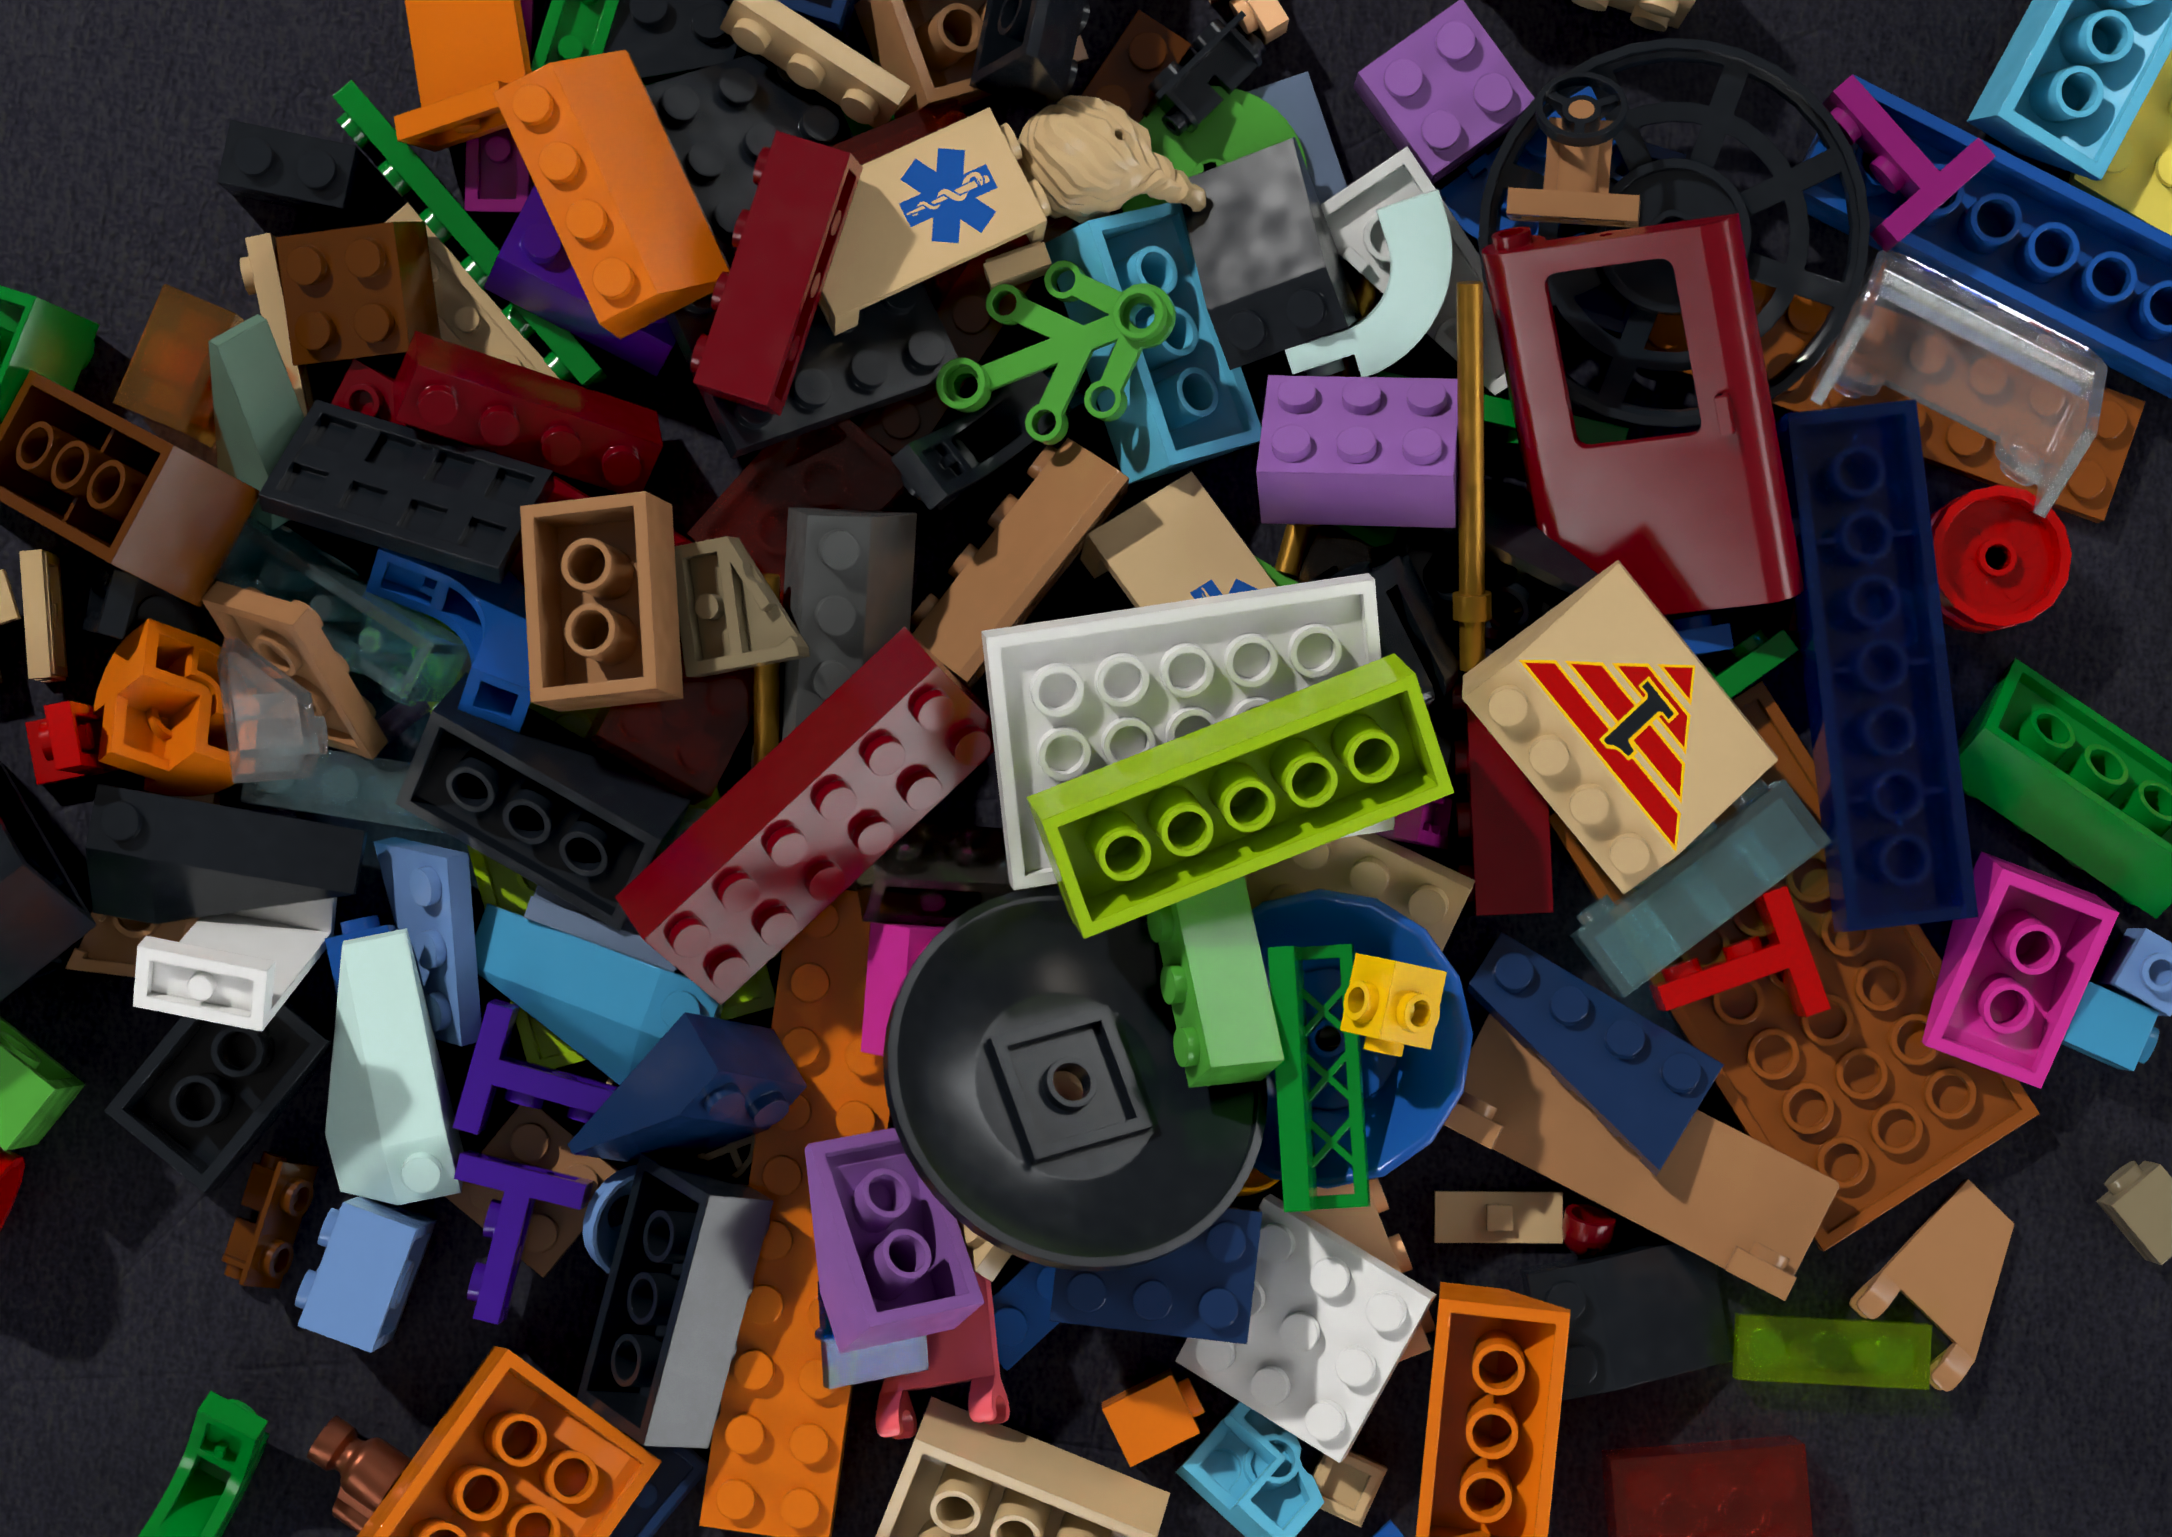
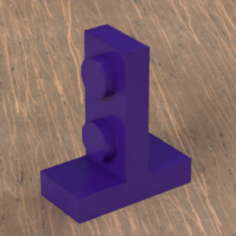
M494 999L488 1002L452 1128L476 1135L484 1131L497 1086L507 1089L505 1100L526 1107L542 1109L544 1100L569 1106L567 1117L583 1123L589 1121L618 1087L507 1056L520 1007Z
M468 1150L459 1155L454 1179L504 1191L502 1201L492 1199L489 1205L483 1228V1237L492 1239L486 1264L476 1262L467 1292V1300L476 1302L473 1319L498 1325L507 1318L536 1199L581 1210L588 1206L594 1181Z

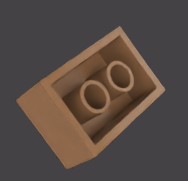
M646 491L520 506L531 703L558 712L683 699L672 504Z

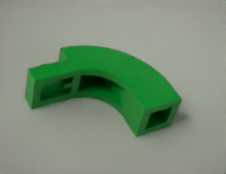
M210 1391L197 1411L189 1441L180 1464L162 1499L138 1537H222L266 1447L270 1436L269 1433L265 1432L268 1420L258 1416L247 1404L235 1399H226Z

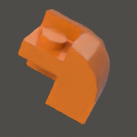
M149 618L133 630L117 647L105 668L97 689L92 714L103 718L98 761L144 776L143 790L170 796H199L217 793L234 785L252 772L258 715L255 692H246L239 674L223 658L227 653L226 649L206 638Z

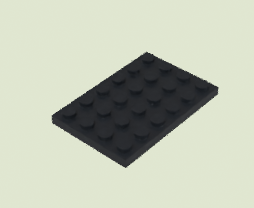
M749 54L645 86L730 268L737 250L732 245V236L737 218L743 209L750 210L758 185L753 183L756 160L764 146L771 148L776 130L850 152L861 165L866 163L840 106L814 89H806L799 86L788 76L785 70L760 54ZM920 282L859 310L858 325L835 336L818 304L781 416L707 394L699 387L698 389L728 454L733 459L936 389V379L940 369L948 361L958 358L923 282ZM713 292L665 316L690 371L691 358L696 342L702 334L709 335L717 311L713 310L711 306ZM691 371L693 378L695 377L696 373Z

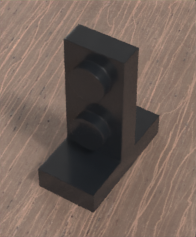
M95 569L80 630L124 640L133 630L150 618L206 638L227 650L223 658L235 670H241L242 665L204 603H202L201 607H198L129 573L114 569Z

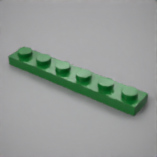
M350 80L332 96L345 111L336 121L360 149L369 142L376 146L387 159L377 167L402 197L411 189L414 190L428 207L418 216L425 221L426 225L443 244L452 237L458 241L469 254L460 264L481 289L486 292L487 290L484 289V285L500 251L409 145L397 141L396 130L357 85ZM512 302L501 311L524 338L529 339L534 333H537L552 351L543 360L559 379L570 383L578 380L583 387L594 390L608 378L605 372L569 331Z

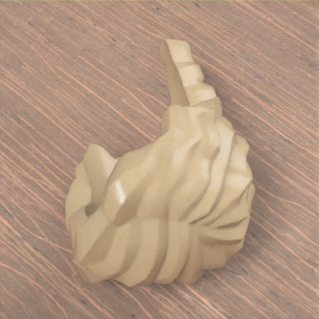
M1070 95L1063 97L1056 105H1049L1032 116L1023 127L1018 142L1022 151V159L1017 160L1028 182L1036 179L1040 183L1050 204L1051 215L1049 216L1054 219L1066 216L1079 223H1084L1088 220L1110 216V212L1120 209L1126 201L1140 194H1147L1150 198L1165 200L1168 203L1187 204L1193 212H1200L1206 206L1204 189L1196 184H1192L1184 171L1174 169L1172 162L1167 157L1152 152L1148 129L1131 119L1124 109L1106 100L1102 101L1100 98Z

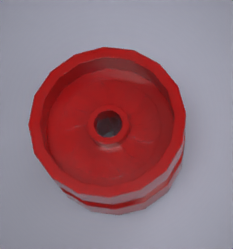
M1995 485L1970 491L1961 497L1949 501L1929 515L1914 538L1910 569L1916 593L1933 616L1956 630L1983 634L2031 621L2052 606L2068 581L2072 552L2066 527L2050 504L2026 489ZM1987 553H1992L1996 566L1990 567L1987 564L1985 558Z

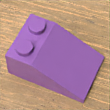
M895 1128L809 1143L805 1147L820 1294L840 1354L953 1330L985 1303L957 1219L933 1196L918 1176L904 1152Z

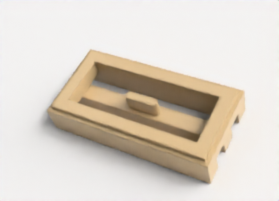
M42 549L19 551L28 679H35V681L43 683L66 681L68 665L60 558L56 554Z

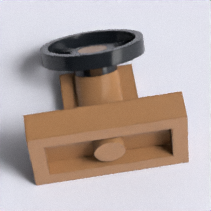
M1572 72L1552 79L1540 90L1536 100V120L1540 129L1547 135L1544 188L1508 187L1506 214L1509 220L1628 228L1639 227L1640 195L1609 193L1613 137L1622 130L1626 123L1628 104L1624 91L1616 82L1596 73ZM1572 86H1591L1599 88L1610 95L1596 100L1586 95L1567 98L1557 92ZM1546 101L1562 118L1549 117V120L1547 119L1543 111ZM1619 105L1620 112L1614 121L1601 120Z

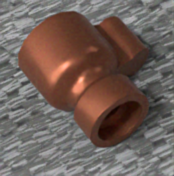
M338 1415L333 1417L323 1428L307 1454L309 1460L325 1471L335 1469L340 1473L341 1486L332 1509V1515L358 1534L412 1460L381 1438H371L366 1441L359 1439L356 1428Z

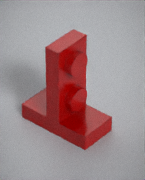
M74 701L44 705L45 719L25 722L37 785L45 786L123 770L98 761L103 718L92 714L94 706Z
M1776 886L1753 895L1769 944L1762 946L1759 936H1754L1723 947L1722 951L1725 959L1701 967L1698 957L1661 969L1665 981L1649 986L1657 1010L1669 1011L1779 971L1796 1016L1809 1017L1831 1009L1788 887Z

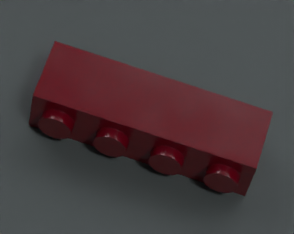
M777 130L771 148L764 146L760 151L753 172V183L758 185L751 208L750 210L743 209L733 231L732 245L737 250L730 272L723 271L717 279L711 301L712 309L717 311L709 335L702 334L699 337L691 358V371L696 373L693 383L707 394L781 416L863 169L862 165L850 152Z
M415 331L393 384L396 421L546 468L620 494L644 490L663 447L657 411Z
M1460 670L1458 681L1449 692L1451 712H1461L1462 737L1452 738V767L1454 776L1464 775L1465 801H1455L1454 816L1457 840L1467 839L1468 865H1458L1457 872L1475 880L1474 886L1466 900V903H1470V916L1553 913L1549 803L1462 699L1463 675L1467 672Z

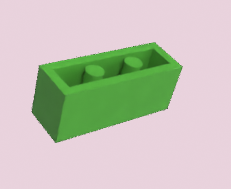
M1243 876L1147 914L1149 934L1154 942H1158L1163 962L1160 976L1162 996L1167 1004L1172 1005L1176 1024L1173 1039L1174 1054L1179 1066L1185 1067L1189 1088L1262 1081L1284 1061L1245 877Z

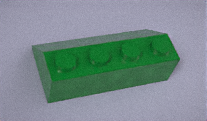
M2015 658L2008 665L1959 738L1943 776L1955 783L1965 794L1979 799L2010 820L2020 831L2031 834L2062 855L2069 864L2086 871L2114 890L2125 902L2139 907L2157 919L2172 903V763Z

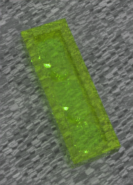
M1735 1313L1732 1377L1736 1380L1929 1390L1932 1325L1919 1322Z

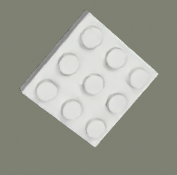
M1269 1194L1263 1198L1259 1206L1262 1211V1221L1247 1344L1187 1338L1175 1361L1340 1463L1349 1453L1437 1294L1300 1211L1284 1212L1283 1201Z

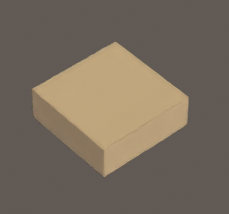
M1040 241L986 259V263H983L984 273L990 290L1000 284L1016 286L1044 276L1047 269L1052 265L1046 245Z
M1352 1450L1349 1451L1346 1458L1340 1463L1322 1453L1312 1474L1324 1500V1504L1319 1509L1361 1528L1387 1472V1467Z

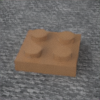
M520 1105L481 1152L593 1180L589 1202L601 1184L615 1172L619 1171L606 1159L572 1154L567 1144L576 1134L543 1107L542 1109H536ZM463 1181L461 1193L445 1197L484 1228L485 1218L492 1199L502 1201L504 1191ZM536 1199L521 1260L541 1277H546L583 1232V1219L587 1206L578 1210Z

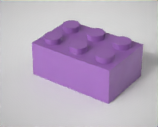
M1268 375L1256 468L1261 523L1456 528L1458 507L1457 379Z

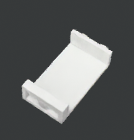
M337 897L200 917L179 942L146 936L137 946L133 1007L262 1032L327 949L325 938L334 937Z

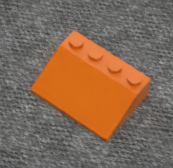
M493 1346L356 1537H609L662 1461L507 1348Z

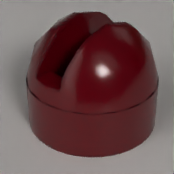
M1575 1203L1567 1206L1562 1224V1235L1566 1247L1579 1256L1584 1255L1586 1251L1591 1256L1599 1255L1609 1246L1613 1237L1616 1217L1609 1210L1593 1204Z

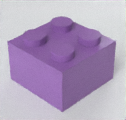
M1458 0L1360 70L1353 86L1397 149L1400 151L1408 146L1433 185L1508 132L1528 105L1535 99L1464 0Z

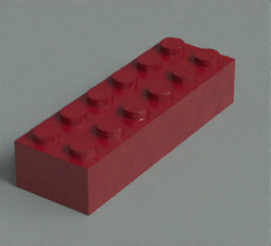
M904 626L617 894L615 898L641 938L716 1002L722 1005L994 752L991 715L977 697Z

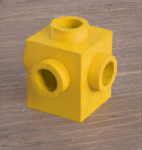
M1356 953L1349 987L1344 996V1012L1340 1031L1366 1036L1363 1049L1402 1057L1404 1045L1431 1050L1435 1028L1440 1018V1003L1447 972Z

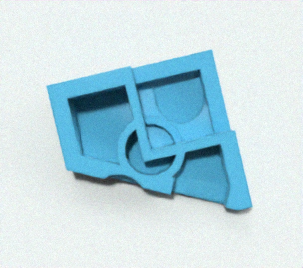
M1240 1401L1237 1402L1176 1471L1184 1481L1245 1537H1296L1324 1504L1314 1477L1307 1473L1302 1466L1300 1459L1302 1448L1297 1437Z

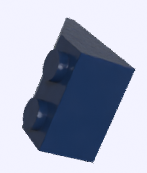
M685 1012L567 1145L572 1154L636 1164H638L640 1153L690 1158L768 1130L773 1124L785 1117L789 1111V1106L806 1089L807 1084L774 1029Z

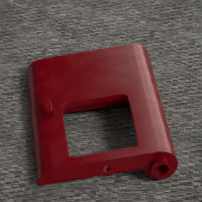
M1739 213L1622 230H1610L1546 240L1543 236L1532 235L1530 227H1513L1494 233L1492 235L1493 244L1483 248L1481 253L1534 525L1597 574L1619 560L1663 615L1768 604L1790 599L1800 594L1804 590ZM1651 259H1665L1672 264L1675 273L1701 417V428L1698 431L1585 444L1579 440L1576 434L1548 287V278L1551 274Z

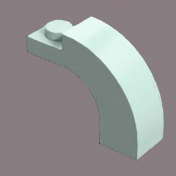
M1438 189L1376 209L1390 255L1389 281L1381 300L1367 316L1349 327L1285 349L1292 374L1306 370L1307 376H1329L1345 370L1342 358L1355 355L1361 377H1368L1393 365L1405 356L1426 334L1444 302L1452 269L1451 231Z

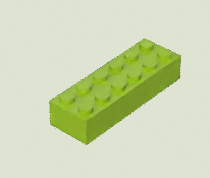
M1393 653L1026 798L1068 914L1082 937L1086 939L1453 794L1454 790L1416 673Z

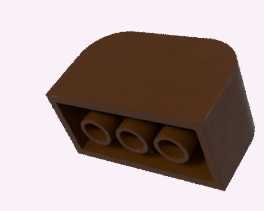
M30 370L0 425V501L106 562L193 605L201 607L203 603L202 597L212 587L259 499L258 494L260 491Z

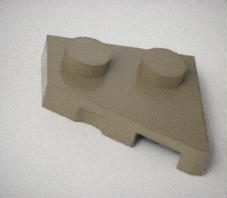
M725 536L675 546L679 628L686 677L700 678L810 657L808 645L739 538Z

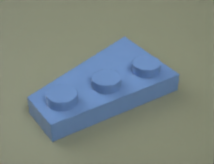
M397 837L373 841L396 929L407 928L435 1039L458 1046L476 1043L482 1023L468 853Z

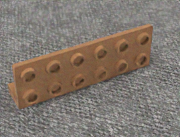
M1489 1013L1470 1051L1464 1093L1445 1121V1126L1521 1163L1724 1268L1727 1272L1786 1301L1797 1279L1795 1274L1839 1189V1183L1836 1180L1699 1110L1695 1112L1656 1177L1640 1162L1641 1157L1620 1136L1616 1138L1597 1119L1598 1115L1573 1090L1569 1092L1551 1074L1552 1069L1530 1048H1524Z

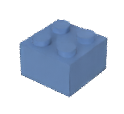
M361 1196L344 1201L339 1210L331 1208L318 1237V1245L326 1247L317 1271L309 1269L306 1272L296 1296L295 1306L303 1309L297 1326L370 1353L391 1342L437 1220L394 1204Z

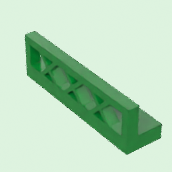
M1354 944L1268 947L1270 994L1284 1055V1061L1275 1068L1284 1212L1370 1206L1360 1035L1341 1031L1345 1038V1052L1329 1070L1314 1059L1308 1050V1036L1324 1018L1340 1030L1342 1021L1331 1010L1341 999L1343 1006L1344 996L1349 987L1355 959ZM1339 958L1341 986L1323 1005L1305 989L1303 961ZM1305 1000L1318 1011L1308 1024ZM1345 1064L1348 1088L1335 1077ZM1310 1066L1322 1076L1312 1089ZM1328 1083L1348 1099L1349 1118L1333 1136L1313 1119L1312 1102ZM1349 1130L1351 1133L1352 1153L1339 1143ZM1314 1132L1326 1142L1316 1155ZM1332 1149L1353 1166L1354 1194L1317 1195L1316 1167Z

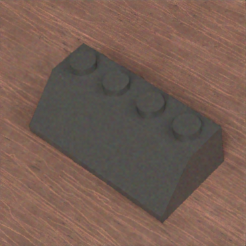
M788 507L783 608L808 645L810 657L780 662V742L904 626L910 631L917 513Z

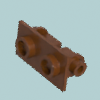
M263 1151L260 1162L253 1161L241 1205L259 1211L256 1222L244 1217H236L225 1253H223L221 1259L227 1263L224 1275L240 1280L239 1284L243 1286L280 1288L283 1276L287 1273L293 1261V1245L303 1214L308 1210L313 1199V1183L318 1166L287 1162L288 1158L267 1151Z

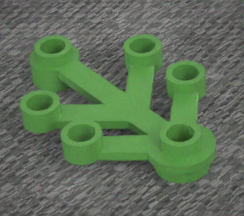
M1057 261L1045 273L1044 284L1047 291L1062 302L1069 303L1079 299L1108 314V316L1082 325L1028 300L1025 293L1013 285H997L989 292L986 298L988 314L1003 325L1013 326L1020 324L1050 339L982 366L969 358H955L948 361L937 375L936 390L938 396L946 405L957 411L965 413L974 412L985 406L991 397L992 391L1056 366L1039 404L1029 410L1025 419L1027 433L1033 439L1046 445L1056 444L1067 434L1069 423L1065 412L1093 352L1115 343L1101 380L1092 383L1084 395L1085 407L1092 416L1105 422L1115 421L1124 414L1127 408V395L1124 388L1142 350L1153 348L1163 343L1174 328L1176 320L1175 306L1165 291L1152 284L1140 283L1132 285L1121 292L1086 276L1085 272L1071 261ZM1065 271H1073L1075 275L1073 287L1066 292H1059L1057 288L1059 276ZM1008 294H1014L1016 298L1014 311L1009 315H1001L999 312L1000 300ZM1144 307H1152L1154 310L1153 322L1146 328H1138L1135 321L1138 311ZM974 376L978 383L977 391L973 396L963 398L960 393V386L966 378ZM1105 390H1112L1115 394L1114 405L1108 411L1100 412L1096 405L1099 394ZM1053 413L1056 419L1055 428L1049 434L1041 435L1038 431L1039 419L1044 414Z

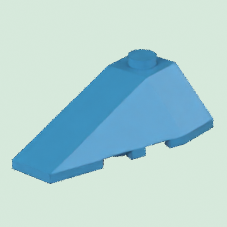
M489 903L486 905L475 935L478 974L618 1085H621L685 1012L719 1019L725 1002L722 1005L716 1002L684 974L669 971L524 918L523 915Z

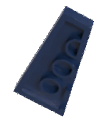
M1503 932L1495 941L1467 988V992L1524 1048H1530L1552 1069L1551 1074L1569 1092L1573 1090L1598 1115L1597 1119L1616 1138L1620 1136L1641 1157L1640 1162L1656 1177L1724 1064Z

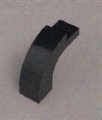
M1056 366L994 390L989 401L981 409L964 413L944 427L903 447L891 458V461L900 471L902 482L908 492L916 499L923 501L929 510L937 507L939 511H942L990 481L1041 442L1033 439L1027 433L1025 419L1029 410L1039 404ZM1081 377L1066 409L1065 414L1068 420L1085 407L1084 395L1089 385L1083 377ZM1053 413L1044 414L1039 419L1038 431L1041 435L1049 434L1055 428L1056 419Z

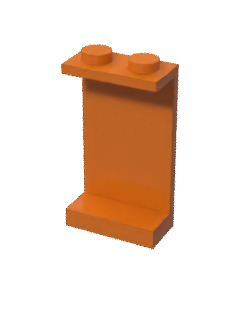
M405 0L421 107L394 116L397 141L437 152L507 128V123L492 92L532 72L521 1Z

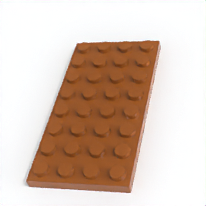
M1760 681L1734 697L1732 701L1778 756V761L1680 854L1625 894L1619 890L1556 812L1549 815L1550 829L1650 985L1665 981L1661 969L1698 957L1701 967L1724 960L1725 956L1722 948L1738 941L1759 936L1762 946L1769 944L1753 895L1776 886L1788 887L1831 1009L1809 1017L1796 1016L1779 971L1667 1012L1687 1043L1724 1064L1713 1084L1746 1135L1839 1183V1189L1813 1238L1819 1250L1824 1252L2040 1113L2019 1080L1930 1048L1922 1043L1942 960L1763 681Z

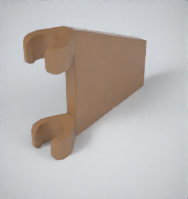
M1965 1179L1887 1264L1850 1298L1849 1304L1860 1317L1876 1319L1889 1307L1900 1291L1953 1342L1923 1372L1925 1380L1934 1389L1946 1392L1953 1390L1965 1377L1976 1360L2014 1223L1969 1179Z

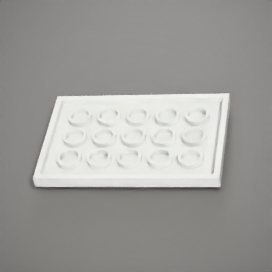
M1369 573L981 631L1008 877L1013 890L1057 884L1026 797L1381 659L1375 579ZM1394 817L1341 838L1394 830L1395 819Z

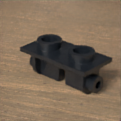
M1241 11L1226 26L1218 18L1213 21L1191 44V47L1197 54L1183 68L1174 60L1150 83L1148 88L1155 95L1142 114L1147 118L1159 106L1166 113L1162 117V122L1172 134L1180 136L1184 131L1194 132L1198 125L1224 100L1208 82L1213 78L1230 95L1263 63L1261 56L1266 53V47L1263 42L1254 34L1249 33L1244 37L1237 30L1246 14Z

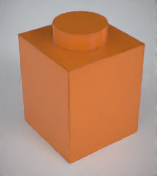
M1171 1368L1102 1402L1104 1415L1130 1467L1200 1434L1195 1417L1205 1413L1190 1379L1186 1378L1177 1383Z

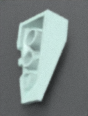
M405 928L343 941L325 1127V1136L340 1192L394 1205L461 1193L463 1181L454 1179L459 1155L464 1150L459 1130L452 1128L455 1115L408 930Z

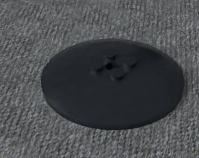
M1058 886L1014 891L990 899L953 920L931 940L912 964L892 1004L886 1027L883 1051L884 1084L894 1128L904 1152L918 1176L933 1196L957 1220L989 1243L1019 1258L1065 1270L1097 1272L1143 1265L1167 1256L1185 1246L1208 1229L1229 1208L1242 1190L1257 1159L1266 1125L1268 1102L1267 1076L1262 1081L1189 1088L1185 1067L1179 1066L1174 1054L1173 1039L1176 1024L1172 1005L1167 1004L1162 996L1160 976L1163 962L1158 942H1154L1150 937L1147 914L1084 939L1068 914ZM1067 1071L1079 1079L1083 1088V1095L1080 1100L1072 1101L1065 1099L1056 1091L1053 1083L1055 1072Z

